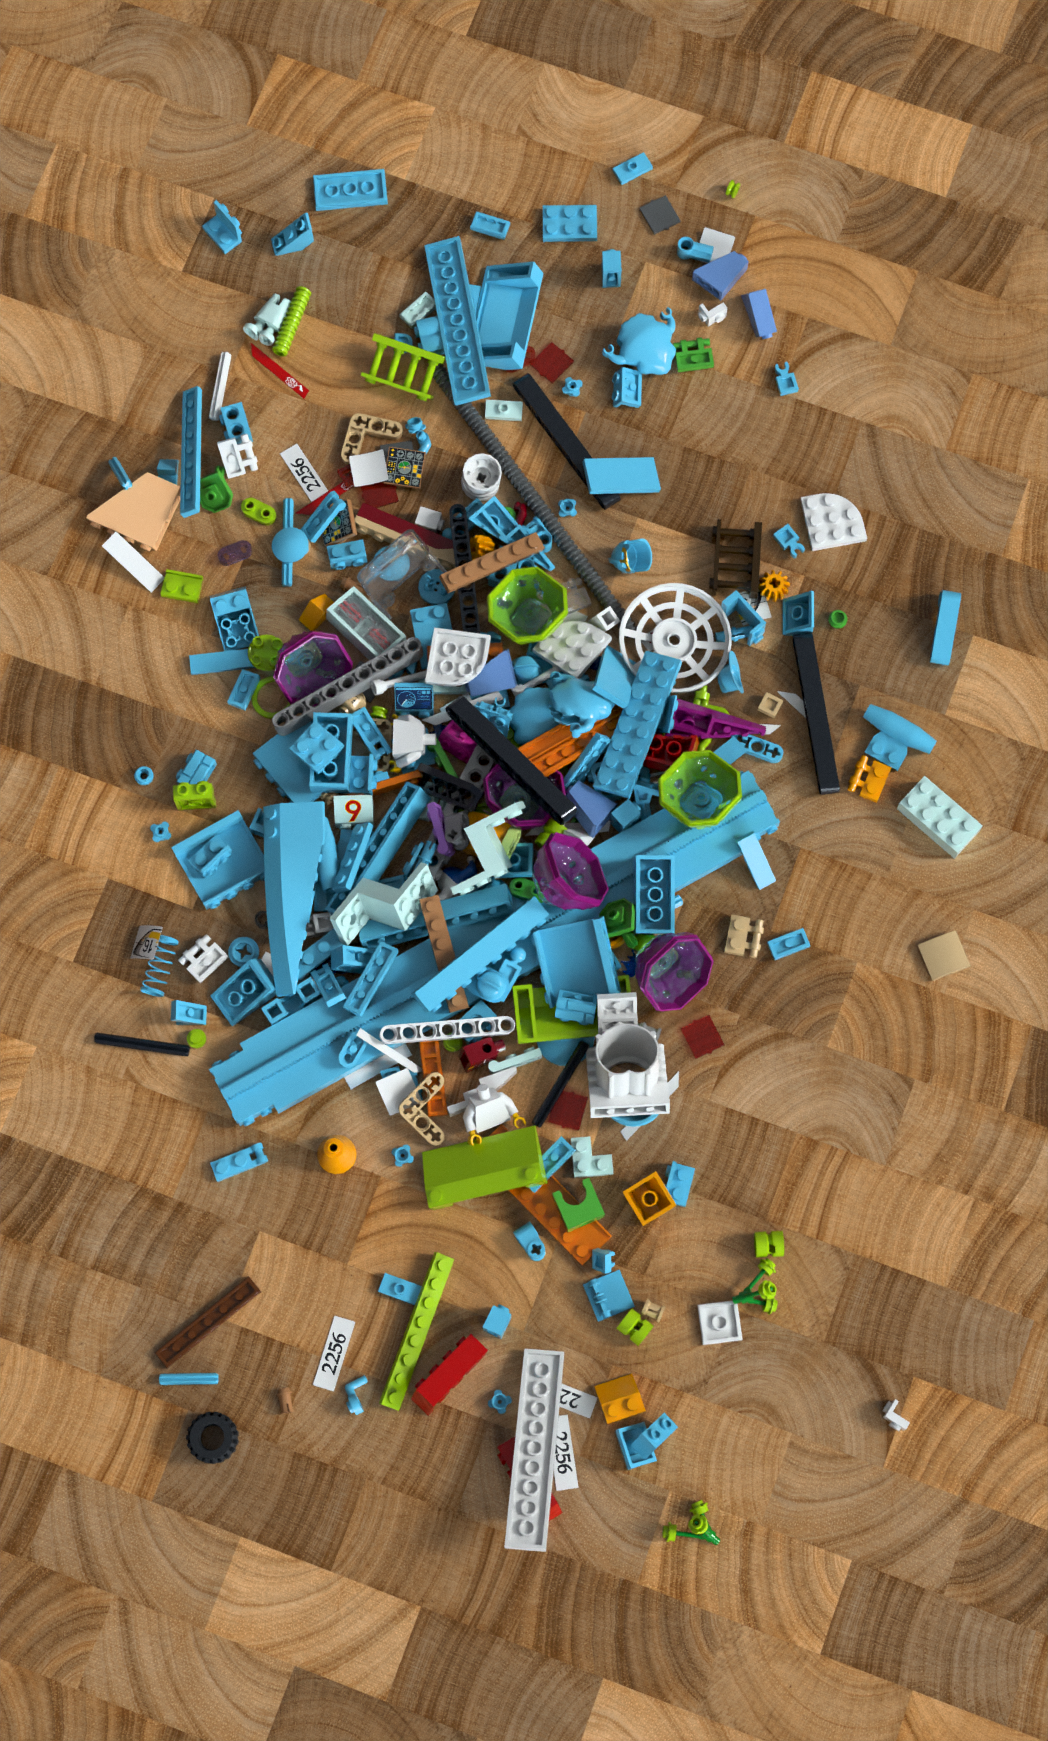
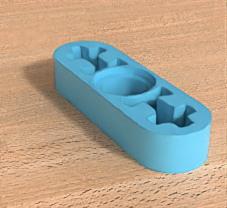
M750 734L742 737L743 742L740 743L747 750L746 754L770 763L781 761L783 757L781 746ZM742 735L731 736V738L734 736L736 739H738V737H742ZM748 739H749L750 742H749L748 748H745V747H746V743H747V741H748ZM753 743H760L762 750L755 752L752 750L751 745ZM767 746L768 749L766 751V755H764L763 753L765 751V747ZM777 750L778 755L775 758L771 757L772 753L770 752Z

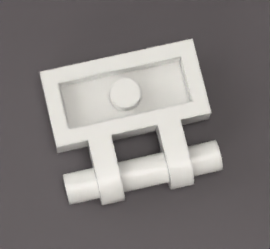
M248 434L241 435L242 442L237 444L235 437L217 442L228 479L246 474L244 466L249 465L251 471L258 469V460L253 453V444L249 440ZM245 449L247 458L242 460L239 451Z
M207 934L201 939L198 938L195 941L196 944L189 950L186 949L182 953L183 956L178 959L182 965L188 961L192 963L186 969L199 983L204 981L228 958V955L215 942L210 947L206 945L211 940ZM202 949L204 952L196 959L194 955Z

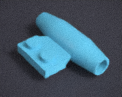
M870 704L863 718L880 730L879 733L873 736L864 753L892 767L896 771L899 770L907 756V747L930 754L937 742L919 726L884 708Z
M325 817V843L321 847L320 854H322L321 863L318 862L317 873L323 892L334 893L335 891L332 890L339 871L335 838L328 818Z

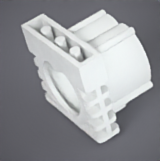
M620 1024L609 1028L602 1035L597 1034L596 1046L588 1048L586 1052L591 1118L670 1114L664 1045L658 1044L656 1032H650L634 1024ZM633 1063L641 1066L646 1071L633 1072L628 1070L624 1073H613L609 1070L618 1064Z

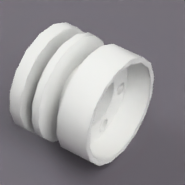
M482 453L473 455L465 462L461 485L466 496L472 500L478 498L480 501H487L495 496L498 492L502 475L501 466L498 461L491 455Z

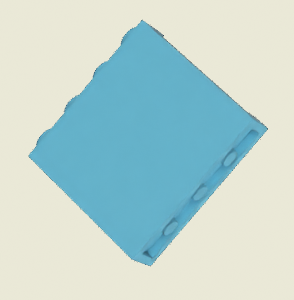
M313 721L286 736L275 735L253 752L254 764L259 770L261 768L264 769L266 772L265 777L271 784L274 782L278 786L276 790L283 798L286 796L290 801L289 803L313 802L322 795V793L311 792L309 787L310 767L289 749Z
M239 810L171 847L206 910L218 907L221 901L225 899L230 900L238 895L237 892L243 889L248 890L254 886L255 882L265 880L264 854L244 822ZM217 835L231 848V857L225 863L221 862L213 875H208L204 878L188 860L212 837Z
M604 916L538 929L533 932L531 940L537 950L536 962L542 971L540 980L542 985H545V1001L549 1004L550 1008L557 1005L560 990L592 996L621 992Z

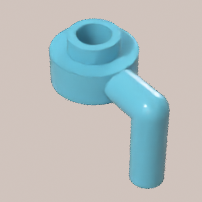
M365 1375L345 1385V1391L349 1400L346 1402L347 1407L351 1413L355 1412L356 1415L364 1412V1409L354 1389L368 1382Z

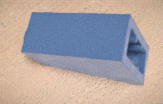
M733 251L695 269L692 281L721 301L746 272L749 261L744 255Z
M766 289L741 295L755 336L762 337V340L773 337L772 333L777 332Z
M509 648L504 649L489 660L473 680L465 683L467 693L470 692L471 697L511 689L517 686Z
M579 780L574 786L570 785L566 791L567 798L578 810V813L575 815L576 819L588 835L594 838L610 820L611 813L615 810L617 804Z

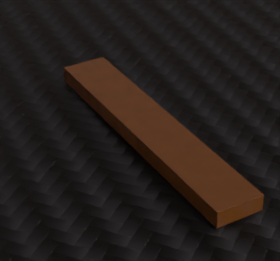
M248 1276L154 1353L168 1369L259 1295L261 1291Z

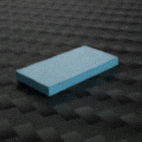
M384 169L313 175L316 211L388 204Z
M654 457L584 459L582 462L589 494L658 493L661 490Z
M607 645L603 650L592 690L625 709L629 703L635 675L625 664L622 654ZM629 658L632 665L636 664V662Z

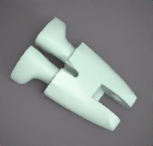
M276 293L272 295L255 315L254 320L257 323H246L243 327L244 332L256 341L259 338L260 342L264 345H273L275 341L273 334L274 332H279L291 300L284 298L280 305H278L280 295Z

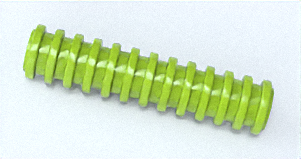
M296 287V292H294V297H292L272 347V351L278 356H287V351L290 349L289 346L292 344L291 341L294 339L293 336L296 334L295 331L298 329L297 326H299L304 314L303 312L311 296L310 290L305 287Z

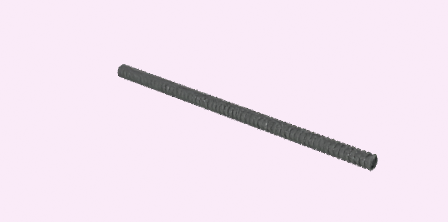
M439 363L433 374L435 382L439 384L445 395L449 397L448 399L452 401L458 413L462 414L461 417L465 419L471 430L475 432V436H478V440L488 450L487 452L498 461L501 471L511 481L510 483L514 485V488L518 489V494H521V498H524L527 506L531 507L530 510L534 512L533 514L541 520L544 527L552 535V539L554 538L553 541L557 543L558 548L561 547L560 550L564 552L563 555L567 556V560L571 561L570 564L572 566L574 565L573 568L577 570L580 578L584 579L583 582L587 584L588 588H591L590 591L594 593L593 595L598 597L597 600L601 602V606H604L603 609L605 610L611 606L620 620L617 628L620 629L625 609L621 608L622 605L618 603L617 599H614L615 596L611 594L612 591L608 590L607 585H604L605 582L601 581L602 578L598 576L597 571L594 572V567H591L588 559L584 558L585 555L581 553V550L577 549V544H574L575 542L571 540L568 532L564 531L565 528L558 522L557 517H554V513H551L548 505L544 504L545 501L538 495L534 486H531V482H528L525 474L521 473L522 470L515 464L511 455H508L509 453L502 446V443L498 442L499 439L492 433L488 424H485V420H482V416L479 415L473 404L468 402L455 405L449 373L443 367L444 365ZM629 617L626 629L636 631L637 626H635L634 621L631 622L632 618Z

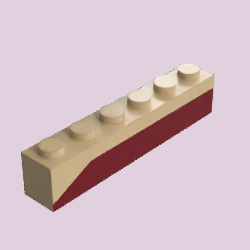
M362 503L355 517L357 532L364 535L367 533L372 535L377 541H386L393 547L405 549L410 555H419L429 563H438L446 570L455 568L453 542L451 539ZM459 548L457 551L463 553L465 548Z

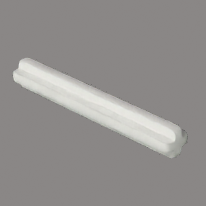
M221 352L209 412V419L212 421L220 419L219 415L221 413L231 360L229 352Z

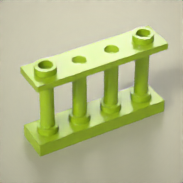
M374 333L372 340L377 342V349L369 374L361 373V376L366 377L365 381L373 384L378 381L416 394L417 399L426 402L427 399H433L434 396L427 393L435 368L439 363L444 364L445 356ZM388 345L394 347V356L385 380L376 377L384 348L386 349ZM406 351L411 353L410 357L412 359L404 384L400 385L394 383L393 380L401 355ZM423 357L428 359L427 363L429 365L421 390L418 391L410 388L418 361Z

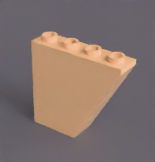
M147 472L134 481L132 487L117 493L89 513L86 518L91 522L90 525L97 529H101V527L108 529L107 533L111 535L117 532L119 535L124 536L123 539L131 544L137 542L141 544V548L147 551L151 549L157 551L180 502L181 487Z

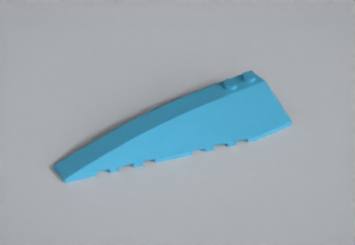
M325 802L278 803L263 807L266 910L277 997L296 993L300 972L298 965L303 957V951L301 950L303 940H306L307 936L305 929L306 924L310 920L315 895L313 888L315 881L318 879L317 868L318 862L321 863L322 854H320L321 847L325 843Z

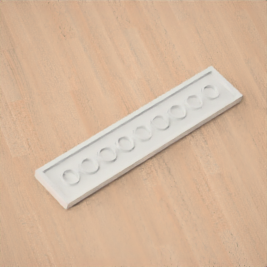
M524 1349L505 1536L506 1549L546 1552L564 1364V1352Z

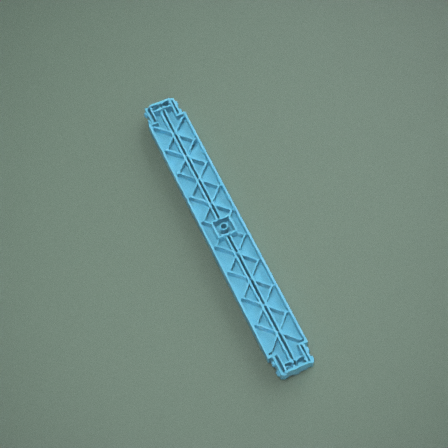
M749 770L744 773L740 771L742 799L725 819L716 826L699 830L697 828H690L673 817L664 808L590 849L599 859L609 888L600 906L585 910H564L553 905L547 899L542 902L541 905L549 914L545 918L546 922L538 928L534 926L530 930L532 933L524 940L520 938L515 942L517 944L515 947H521L526 952L525 959L517 964L522 967V970L516 981L541 968L537 965V950L531 940L534 931L597 918L607 903L622 898L633 903V856H675V892L742 856L736 842L738 838L753 831L759 841L762 835L766 833L770 835L777 831L780 821L775 817L765 793L757 785L753 774ZM707 784L680 799L679 809L693 820L711 819L722 808L725 800L721 794ZM574 862L573 865L569 863V867H576V863ZM576 877L574 883L576 885L583 884V877ZM545 879V886L550 887L547 879ZM540 890L534 891L535 894H538L540 892ZM511 894L515 911L526 901L516 898ZM510 914L448 930L455 958ZM430 939L425 940L394 959L362 1017L343 1008L359 980L357 978L341 987L346 999L328 1007L323 997L241 1042L240 1045L243 1051L237 1050L229 1055V1059L213 1063L209 1071L216 1078L214 1080L228 1103L236 1123L240 1126H248L255 1122L256 1117L260 1115L264 1117L270 1114L274 1107L279 1114L385 1055L368 1043L353 1067L347 1068L339 1063L338 1055L352 1032L359 1031L360 1028L381 1041L379 1034L384 1026L446 1021L466 1010L462 1009L449 1013L445 998L438 1010L435 1012H425L411 993L438 973ZM505 950L500 954L502 958L494 964L490 962L486 966L498 971L504 959L511 961L510 953L512 950L509 952ZM467 986L464 987L469 1007L475 1005L480 1000H484L471 993ZM424 1027V1028L422 1029V1033H425L426 1031L430 1030L431 1028H430V1027ZM405 1028L403 1030L405 1038L413 1037L412 1029ZM385 1030L383 1037L386 1040H391L394 1038V1033L391 1030ZM356 1037L354 1039V1042L358 1045L362 1042L361 1038ZM405 1043L385 1045L394 1050ZM346 1054L344 1056L345 1061H351L352 1056Z

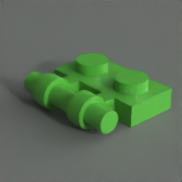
M700 337L691 341H686L685 339L673 343L676 350L681 349L682 351L675 354L678 372L714 368L712 348L704 349V346H710L709 338L702 339ZM695 347H697V349H698V350L688 351V348H695Z

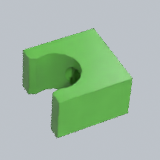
M590 1178L582 1181V1188L586 1193V1198L579 1205L566 1203L559 1190L552 1193L567 1232H571L605 1216Z

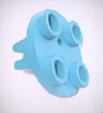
M433 569L422 575L418 590L420 597L425 602L431 605L448 603L452 599L455 591L447 593L439 578L446 571Z

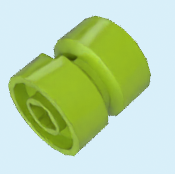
M549 819L543 827L544 832L539 833L535 843L542 847L551 833L563 834L567 828L558 824L555 820Z
M766 1231L754 1232L755 1257H767L768 1254H771L772 1257H783V1231H771L770 1234H767Z
M632 1308L616 1329L623 1335H629L630 1340L639 1346L654 1325L646 1319L641 1320V1315Z

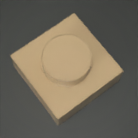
M766 692L758 707V711L775 718L783 700Z

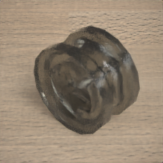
M259 911L255 915L256 925L260 929H267V921L264 924L258 921L263 915L267 918V911Z

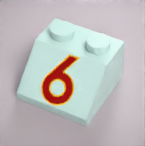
M372 795L333 796L336 828L351 830L356 824L370 822L374 826V802Z

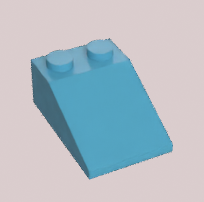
M447 603L410 610L415 638L420 640L424 652L423 657L420 659L422 670L428 667L427 646H431L434 628L452 630Z
M249 959L210 996L231 1026H234L276 995L274 976L261 959Z

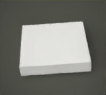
M733 1301L697 1305L702 1345L743 1340L738 1304L734 1305Z

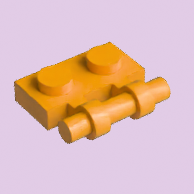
M862 755L860 760L856 762V770L848 781L850 784L847 790L855 792L856 787L861 788L859 796L877 803L892 767L875 760L870 767L866 764L868 757ZM863 772L868 774L865 782L860 780Z

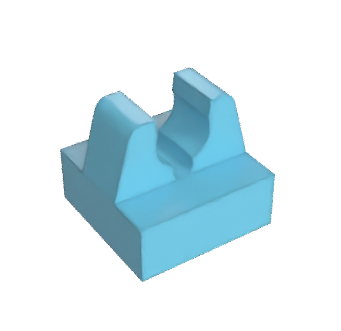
M600 1248L593 1249L592 1269L604 1274L610 1273L611 1268L615 1265V1262L611 1261V1256H614L615 1252Z

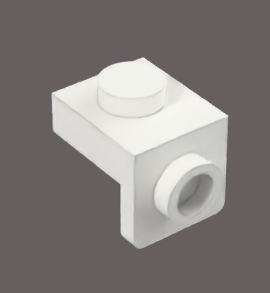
M724 302L710 311L706 309L703 303L699 305L698 317L707 326L723 321L727 315V306Z
M896 1399L892 1403L888 1401L883 1409L885 1413L883 1418L890 1422L889 1426L897 1431H900V1429L906 1430L910 1422L893 1412L899 1401Z

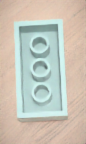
M926 776L915 785L897 807V810L954 859L978 834L983 826Z

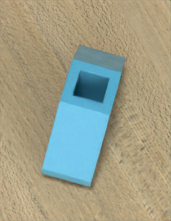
M308 213L301 215L271 239L275 255L301 251L314 242Z

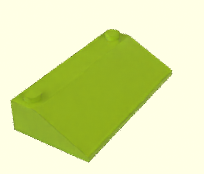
M629 975L618 976L620 993H631ZM532 984L512 986L518 1044L595 1037L598 1034L597 1007L593 1024L581 1025L577 1021L572 1020L564 1022L559 1018H555L556 1006L550 1008L549 1004L546 1003L544 996L546 992L545 987L532 988Z
M535 1125L484 1137L481 1144H478L477 1139L473 1140L474 1146L470 1145L467 1141L422 1152L428 1207L432 1210L450 1207L456 1202L519 1187L531 1188L548 1184Z

